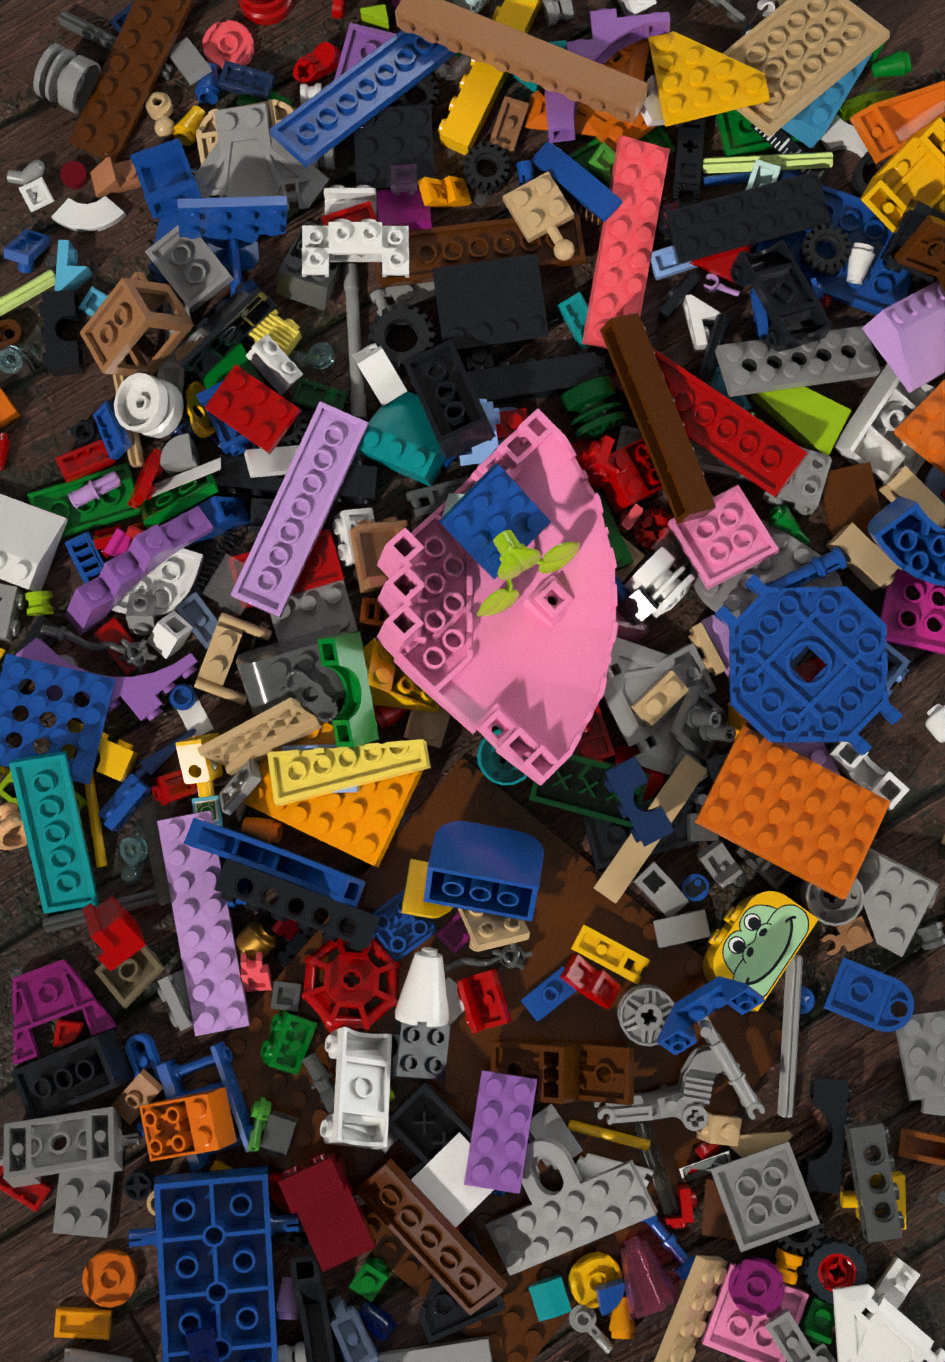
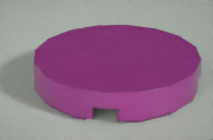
M751 1257L745 1258L735 1265L730 1273L728 1289L737 1308L749 1315L762 1316L778 1308L783 1300L785 1285L783 1276L776 1265L767 1259Z

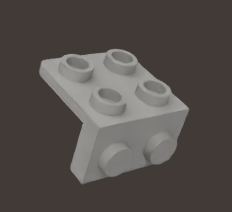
M801 447L808 452V455L777 498L764 490L761 499L767 500L768 504L775 507L787 505L789 508H792L793 512L800 515H812L819 505L832 459L828 455Z
M184 969L159 980L160 986L157 987L161 1000L163 1002L167 1001L171 1009L169 1017L174 1027L178 1026L180 1031L193 1025Z

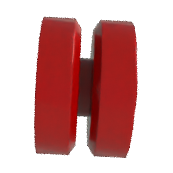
M238 0L241 11L247 19L255 24L265 26L278 24L287 18L294 4V0Z

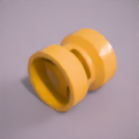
M777 1247L775 1265L782 1274L784 1282L795 1285L798 1279L797 1269L802 1265L804 1256L797 1252L796 1254L791 1253L783 1247Z

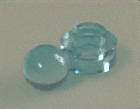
M321 342L312 346L308 354L300 350L292 352L289 355V359L295 363L300 371L305 370L308 364H311L315 369L321 370L328 368L334 362L335 352L330 344Z
M4 346L0 350V369L8 374L17 373L25 363V356L16 346ZM8 355H13L16 360H11Z
M138 835L123 839L120 844L121 856L127 862L121 870V878L130 885L136 884L141 880L143 872L138 862L143 861L148 853L145 840Z

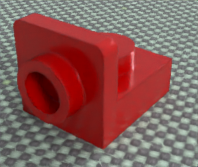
M182 770L158 777L153 781L154 786H152L154 798L156 801H160L162 807L170 802L198 792L195 783L185 784Z

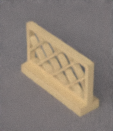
M290 697L197 747L199 755L224 765L227 774L233 775L250 758L258 762L267 757V753L279 751L282 749V746L294 743L322 728L323 725L311 709Z

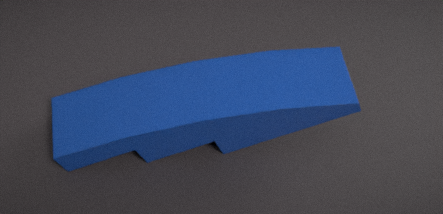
M549 141L531 159L533 164L542 172L546 173L549 171L555 183L568 192L575 201L604 222L623 203L603 183L558 147L549 143Z

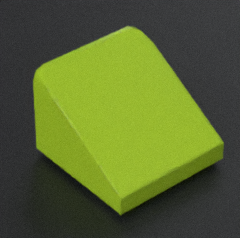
M381 4L360 9L362 25L390 32L386 5Z

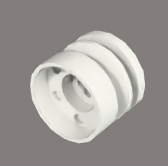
M661 547L624 585L630 594L641 587L650 595L654 602L656 601L659 604L658 608L652 613L655 618L670 611L687 594L692 582L695 580L692 574L688 575L683 581L678 578L686 570L684 566L673 573L669 570L675 558L664 547Z

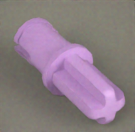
M111 472L94 482L89 480V484L68 493V496L73 506L77 509L96 498L98 500L101 499V495L119 487L121 480L116 472Z

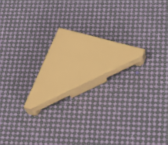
M789 1131L745 1133L739 1135L738 1146L730 1147L738 1155L745 1157L787 1142L793 1135Z

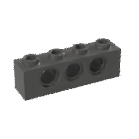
M877 1119L844 1124L863 1237L869 1243L902 1238L901 1229L905 1228L902 1212L897 1209L896 1200H900L897 1183H893L891 1172L895 1171V1164L892 1155H888L887 1144L890 1143V1135L887 1126H883V1123ZM870 1145H876L877 1152L875 1156L866 1158V1148ZM874 1174H881L880 1184L870 1186V1178ZM880 1202H885L886 1210L882 1214H875V1206Z

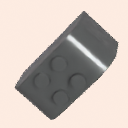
M338 624L238 654L236 664L254 715H259L290 697L298 701L297 696L290 690H285L284 687L285 675L292 669H299L313 681L320 683L328 696L344 691L338 674L332 669L322 666L317 641L319 638L342 633L341 625ZM307 687L304 689L302 696L307 701H313L318 696V690L314 687Z

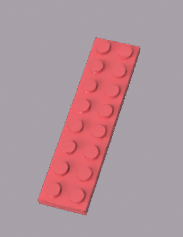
M623 135L618 138L609 190L618 196L623 203L606 222L603 221L582 344L608 350L600 329L614 317L638 313L639 317L641 316L670 152L668 148Z

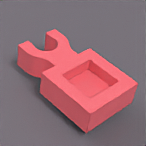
M262 952L256 953V960H249L246 954H241V979L245 992L272 990L268 964L262 965Z

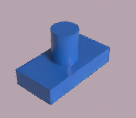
M25 229L4 248L3 258L18 262V270L20 272L32 273L34 271V260L50 246L51 236Z

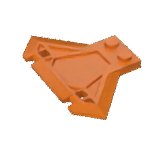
M643 39L625 47L609 58L603 65L644 81L650 47L649 40ZM619 57L620 59L614 63L613 60ZM537 90L530 95L525 128L548 131L545 94L542 95ZM582 102L578 103L575 117V134L596 136L601 143L605 142L615 152L620 136L623 135L639 140L655 129V126H647L641 112H639L633 124L628 121H620L606 112L595 111L589 105Z

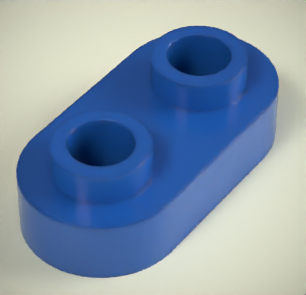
M138 1033L130 1037L126 1043V1053L135 1078L143 1069L150 1074L149 1069L152 1068L154 1071V1076L152 1077L161 1083L156 1066L162 1062L153 1038L146 1033ZM141 1042L144 1043L145 1050L141 1048Z

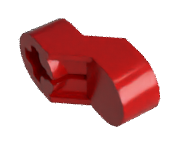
M329 42L320 43L313 52L302 56L293 69L295 80L300 84L314 86L323 76L332 73L338 67L341 57L340 49Z

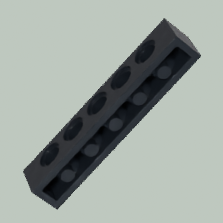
M229 859L225 860L214 888L215 891L221 893L220 898L235 903L236 899L246 902L245 907L260 913L262 909L272 912L270 917L276 920L286 922L288 918L296 921V927L308 932H311L313 928L323 932L322 937L337 942L338 938L348 941V947L363 952L364 948L370 949L372 947L383 918ZM245 879H249L253 884V890L248 895L241 891V883ZM272 888L279 895L278 901L273 905L266 900V893ZM296 898L301 899L304 903V910L300 914H295L291 909V904ZM321 908L327 909L330 913V919L325 924H321L317 920L316 915ZM346 918L353 919L356 924L355 930L351 934L344 932L342 929V922Z

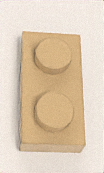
M702 622L693 626L689 630L691 635L688 638L690 643H694L696 649L700 650L703 656L702 661L708 673L711 672L713 677L726 671L727 669Z
M668 670L631 708L648 727H652L689 689L672 670Z

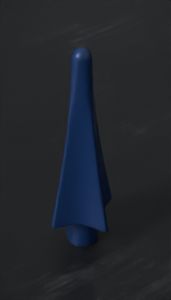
M190 729L169 745L139 761L142 767L134 772L141 781L149 774L154 778L177 751L175 743L192 737L196 733V729Z

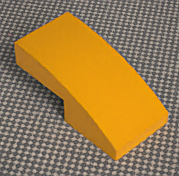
M447 176L442 180L424 177L417 181L424 206L459 207L472 203L466 180L463 178Z

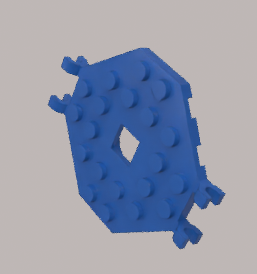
M753 574L746 581L745 586L759 597L738 618L724 605L714 615L729 628L730 705L769 743L849 742L860 756L865 755L872 746L858 733L880 711L882 716L893 725L903 716L888 700L886 624L846 586L821 588L767 587ZM806 646L826 664L809 683L789 666L792 660Z

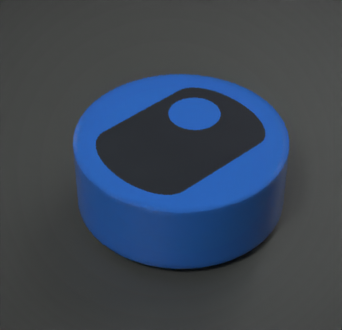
M691 874L684 878L681 890L687 899L700 901L708 895L709 883L702 875Z

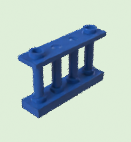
M224 1041L210 1047L212 1055L181 1066L177 1064L175 1058L156 1066L167 1099L226 1087L231 1115L235 1119L239 1131L238 1134H235L237 1142L220 1150L186 1155L191 1172L199 1170L210 1163V1155L241 1144L244 1145L246 1153L251 1152L248 1146L254 1125H252L231 1063L233 1060L232 1053ZM214 1065L217 1066L221 1081L190 1092L185 1089L182 1080L183 1076Z

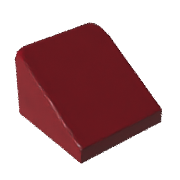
M291 907L292 911H293L295 914H300L299 912H297L295 909H293V908ZM287 918L286 922L278 920L273 926L272 931L291 940L300 928L296 927V921Z

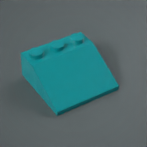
M407 391L380 407L368 422L369 426L358 448V452L363 458L432 487L446 456L436 439L418 395Z

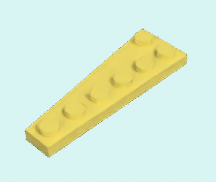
M423 739L386 742L384 744L371 743L356 747L314 748V750H288L267 753L274 804L277 806L431 768L427 742Z

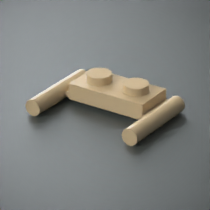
M222 612L194 687L245 705L247 695L223 687L243 632L269 641L272 631Z

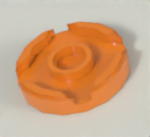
M108 1249L99 1252L90 1259L83 1271L82 1284L86 1295L95 1301L97 1305L112 1308L122 1305L132 1296L138 1284L139 1274L135 1262L128 1254L121 1250Z

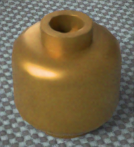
M264 921L250 922L236 938L238 954L240 956L241 954H246L249 960H256V953L262 952L264 959L276 946L275 937L277 935L272 931V926Z

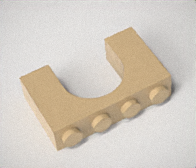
M906 466L897 470L879 489L891 502L899 496L918 502L924 513L939 527L945 525V504ZM853 522L844 526L826 545L831 551L833 547H839L845 557L847 567L871 591L879 587L886 588L895 578L892 574L898 568L902 570Z

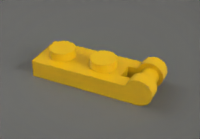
M584 924L571 946L572 950L636 984H639L642 978L640 974L643 968L648 967L651 961ZM628 958L635 961L631 970L624 968Z

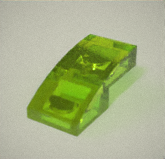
M876 91L862 94L843 102L837 115L843 121H846L872 104L898 95L895 91Z

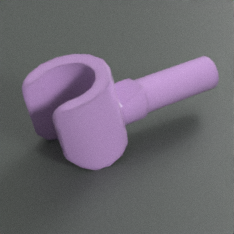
M708 274L706 276L707 280L715 282L713 286L704 284V289L707 293L713 294L716 291H720L736 297L739 296V290L719 283V279L715 274Z

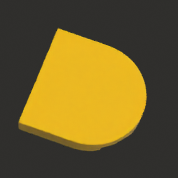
M410 859L401 913L425 918H439L454 908L423 902L429 862Z

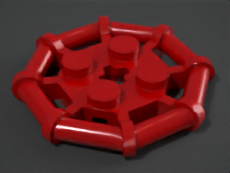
M376 936L370 949L364 948L362 953L345 952L343 945L347 946L348 941L338 938L337 942L328 940L313 954L306 956L304 960L306 962L304 993L301 996L323 1019L326 1027L361 1028L366 1031L388 1010L397 1006L398 972L401 966L376 940ZM337 947L339 955L332 962L326 964L321 961ZM370 950L385 966L378 968L370 961L368 957ZM319 968L325 971L324 985L315 988L316 970ZM388 973L386 993L379 990V976ZM349 974H355V979H359V984H354L352 988L348 987V983H344V978H348ZM325 993L330 1001L335 1004L332 1013L317 997L318 995ZM375 997L381 999L382 1002L366 1015L364 1006ZM341 1008L358 1009L360 1017L337 1015Z

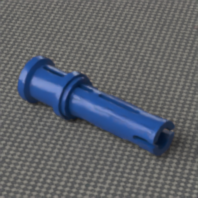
M835 546L831 552L819 558L814 556L803 567L765 585L767 587L779 588L799 587L816 578L824 579L826 574L839 568L843 570L847 568V563L839 547Z

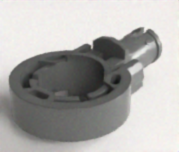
M315 1052L303 1059L302 1063H304L314 1081L311 1089L317 1088L321 1102L324 1103L328 1113L333 1114L335 1098L333 1078L336 1075L335 1073L327 1072L318 1053Z

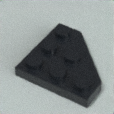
M473 1229L462 1232L461 1234L485 1259ZM433 1276L418 1318L430 1344L505 1310L506 1305L501 1294H499L475 1313L469 1315Z

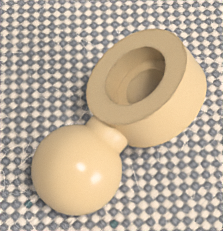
M163 92L153 93L146 101V109L150 117L156 120L154 125L156 134L161 138H169L175 132V124L169 118L173 113V104L167 94Z

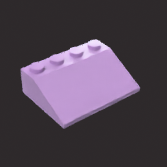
M939 280L883 309L862 328L909 393L945 373V291Z

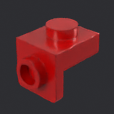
M688 1183L677 1184L679 1212L663 1214L666 1225H671V1228H685L688 1226L687 1223L694 1222L693 1208H697L696 1192L691 1191Z

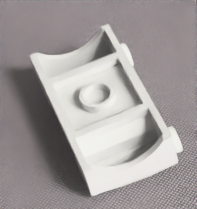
M342 1027L332 1031L326 1038L325 1050L330 1058L337 1059L334 1113L328 1115L320 1126V1135L326 1144L368 1149L387 1147L392 1034L362 1033L351 1030L348 1027Z

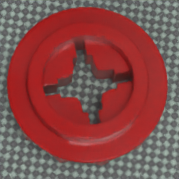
M650 508L643 511L633 527L637 542L649 550H659L661 547H667L675 537L668 526V521L672 519V515L663 509ZM652 518H654L657 526H665V528L659 530L657 539L653 531H644L651 527Z

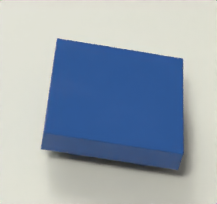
M405 889L372 912L383 917L376 937L395 962H398L439 931L431 918L401 913Z

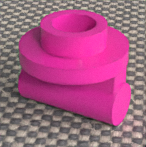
M117 528L104 552L116 557L128 551L133 538L126 536V532Z

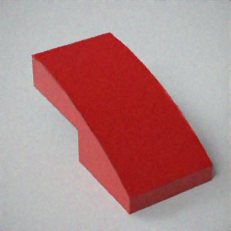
M579 954L571 956L560 976L575 990L606 1009L611 1008L622 987L604 970L597 971Z

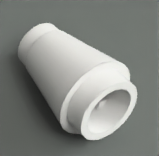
M864 243L853 244L848 260L847 282L862 284L875 257L873 253L875 248Z

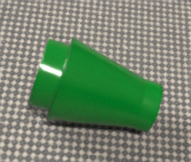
M899 50L876 62H872L873 78L905 76V73L911 72L909 52Z

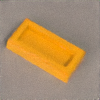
M58 1306L56 1308L54 1337L109 1340L112 1331L113 1309Z

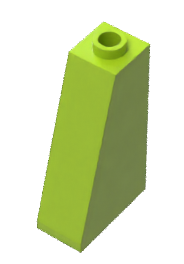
M805 386L754 393L750 397L806 449L828 456L852 411Z

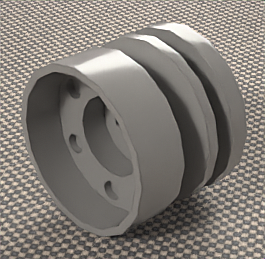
M54 43L46 49L38 62L33 81L34 91L38 96L47 98L50 102H58L61 107L75 114H81L101 73V68L97 62L82 55L76 56L74 51Z
M855 878L847 898L844 900L834 895L829 900L823 895L826 892L825 890L804 879L801 883L800 897L803 906L823 924L831 926L848 924L858 916L863 908L864 892L857 878Z
M645 983L634 985L626 990L618 1001L616 1014L619 1025L627 1037L638 1045L649 1047L659 1045L657 1038L674 1006V1002L665 991L655 985ZM651 1009V1013L655 1017L653 1020L648 1019L647 1023H645L641 1014L642 1012L647 1013Z

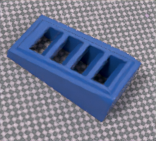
M89 532L65 542L84 584L90 581L89 578L101 573L105 564L100 550L95 548L94 537ZM83 545H89V547L84 548L78 552L76 550L77 548ZM93 553L94 557L83 562L80 558ZM98 563L99 567L86 572L85 568Z

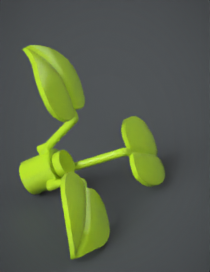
M505 530L499 533L493 540L501 554L499 558L501 565L497 575L500 579L506 580L507 586L505 589H499L492 593L480 607L477 616L496 615L510 608L519 597V592L516 589L512 590V578L517 577L535 564L540 565L538 570L543 574L553 573L562 569L575 557L580 548V542L558 544L541 558L538 550L526 548L524 543L520 544L512 530Z

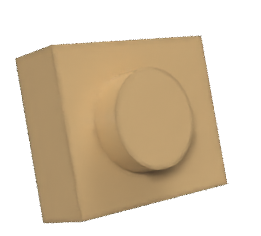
M707 1112L708 1122L703 1129L696 1131V1138L710 1144L738 1146L742 1119L736 1116Z

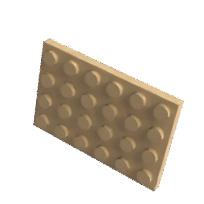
M787 0L722 53L765 73L770 101L736 110L764 134L771 137L890 39V31L850 0Z

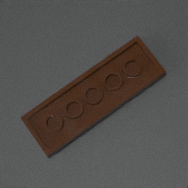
M389 1159L355 1190L469 1315H472L502 1293L508 1285L392 1159Z

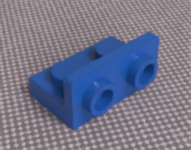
M130 774L99 811L98 815L106 821L104 825L111 831H119L152 792V788L141 781L135 774Z

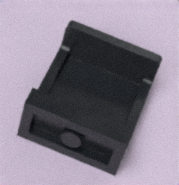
M911 199L880 258L887 261L885 267L897 273H900L901 269L910 273L909 279L921 285L924 280L933 283L935 278L931 277L930 274L902 265L895 258V254L928 215L945 221L944 213L918 200Z

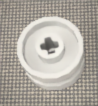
M135 373L128 376L117 390L114 401L115 416L121 426L127 430L154 438H162L172 433L182 418L184 408L182 394L178 387L171 382L157 379L145 373Z

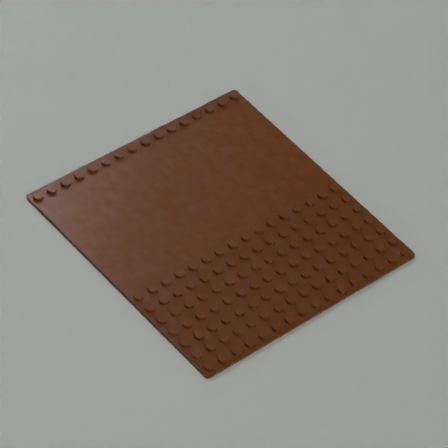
M466 759L459 760L391 841L379 868L371 865L360 878L366 881L357 908L372 913L404 890L410 859L429 862L436 832L440 827L450 822L465 821L527 833L536 838L542 845L544 859L532 922L524 920L530 932L529 940L516 942L524 951L533 952V956L525 958L523 962L525 969L520 970L518 967L509 969L505 967L499 970L497 967L500 963L480 967L461 965L445 972V980L449 977L457 984L458 980L466 976L496 968L512 1021L473 1034L466 1022V1012L464 1010L450 1025L445 1080H427L472 1126L481 1070L491 1071V1041L549 1044L562 1041L634 1047V1093L652 1092L658 1090L662 1084H666L668 1087L678 1084L681 1067H683L689 1054L696 1047L708 1044L700 1034L701 1028L698 1023L694 1024L697 1043L677 1055L672 1054L660 1044L649 1047L633 1042L620 1027L616 1012L618 1001L622 994L630 987L638 984L572 950L571 946L584 924L650 959L648 967H644L640 974L642 978L639 984L645 983L657 986L669 995L674 1004L708 983L703 972V957L686 943L658 948L653 920L657 919L625 892L615 904L595 890L593 887L602 876L599 870H596L593 865L489 780ZM454 907L449 913L439 918L431 919L440 930L458 912V908ZM329 915V917L324 921L323 924H325V923H327V922L329 921L330 915ZM318 930L309 939L276 980L302 983L301 994L304 993L306 962L304 960L307 955L310 956L328 941V939L322 937V931ZM434 934L398 961L401 968L398 972L397 1000H399L415 952L421 951L422 947L436 948L438 950L437 953L443 956V964L445 965L462 957L492 958L497 956L492 954V950H501L504 946L477 952L469 947V939L454 954ZM343 945L345 952L362 953L360 951ZM337 947L321 961L326 964L332 962L339 955ZM370 950L368 954L370 961L378 968L385 966ZM579 954L597 971L604 970L622 986L610 1009L598 1005L576 991L538 1022L521 1002L524 996L563 966L565 968L571 956ZM628 958L624 968L631 970L635 961ZM319 968L316 970L315 988L324 985L325 971ZM388 973L379 976V990L386 993ZM349 974L348 978H344V983H348V987L352 988L354 984H359V979L354 977L355 974ZM273 982L272 990H267L248 1012L251 1025L235 1028L224 1041L232 1053L233 1060L231 1063L249 1116L253 1102L259 1101V1098L262 1096L266 1098V1101L272 1103L270 1114L275 1110L299 1118L287 1155L281 1154V1157L267 1154L265 1152L266 1149L259 1147V1150L255 1152L282 1174L284 1170L296 1164L300 1168L310 1164L309 1159L322 1152L325 1155L334 1153L335 1157L343 1154L348 1170L346 1179L348 1182H352L354 1186L353 1196L358 1195L355 1192L358 1186L389 1159H392L404 1173L419 1163L421 1160L400 1138L386 1154L382 1150L378 1151L377 1149L326 1144L323 1137L320 1135V1126L322 1121L330 1114L324 1103L321 1102L317 1088L311 1089L314 1081L304 1063H302L300 1071L296 1075L269 1067L261 1060L262 1045L268 1040L272 1019L279 1012V1009H271ZM301 996L299 1011L289 1012L318 1023L305 1058L317 1052L327 1072L334 1074L337 1059L330 1058L325 1050V1041L330 1033L321 1017ZM375 997L365 1005L366 1015L379 1005L382 1000ZM726 1004L724 1007L708 1015V1018L724 1040L735 1061L739 1063L741 1072H745V1079L751 1089H753L781 1054L783 1024L762 1007L758 1011H748L741 1015ZM396 1007L388 1010L370 1026L369 1030L364 1031V1029L360 1028L358 1032L395 1035L397 1023L395 1018ZM349 1009L353 1017H360L358 1009ZM651 1009L647 1013L642 1012L641 1014L645 1023H647L648 1019L653 1020L655 1017L651 1013ZM515 1063L513 1073L514 1075L521 1076V1067ZM214 1065L200 1070L186 1086V1090L190 1092L221 1081L217 1066ZM604 1066L601 1070V1075L608 1082L611 1079V1072ZM722 1072L715 1077L710 1103L705 1104L704 1108L712 1114L731 1116L741 1102L734 1087L729 1085L728 1077L724 1076ZM390 1073V1088L395 1098L389 1103V1115L425 1078L392 1076ZM578 1100L567 1104L552 1103L567 1127L571 1119L650 1140L649 1150L645 1151L570 1131L583 1150L572 1158L575 1165L580 1156L585 1158L590 1153L624 1163L632 1160L634 1165L654 1171L652 1177L646 1175L645 1180L649 1181L646 1189L655 1207L660 1204L681 1178L679 1169L691 1165L698 1157L695 1149L703 1142L708 1144L696 1138V1131L687 1129L677 1117L612 1123L609 1125L607 1123L609 1114H605L602 1119H598L597 1116L598 1109L605 1105V1103H600L598 1108L590 1101ZM534 1101L532 1114L547 1103ZM250 1117L252 1125H254V1118ZM232 1118L235 1134H238L239 1131L235 1119ZM540 1160L538 1164L540 1169L539 1178L543 1187L553 1192L561 1190L564 1181L559 1169L555 1170L551 1165L546 1168ZM522 1183L520 1194L506 1192L503 1197L490 1193L458 1227L460 1233L471 1228L473 1229L486 1261L508 1284L504 1291L500 1293L506 1309L461 1329V1331L469 1338L488 1336L492 1358L497 1362H532L567 1319L569 1313L539 1322L529 1291L530 1283L559 1274L572 1309L579 1303L574 1299L568 1288V1276L577 1260L593 1252L607 1253L615 1259L644 1222L635 1223L510 1276L485 1225L488 1221L531 1203ZM366 1203L361 1205L360 1208L376 1240L375 1248L369 1251L385 1262L388 1268L425 1299L433 1275Z

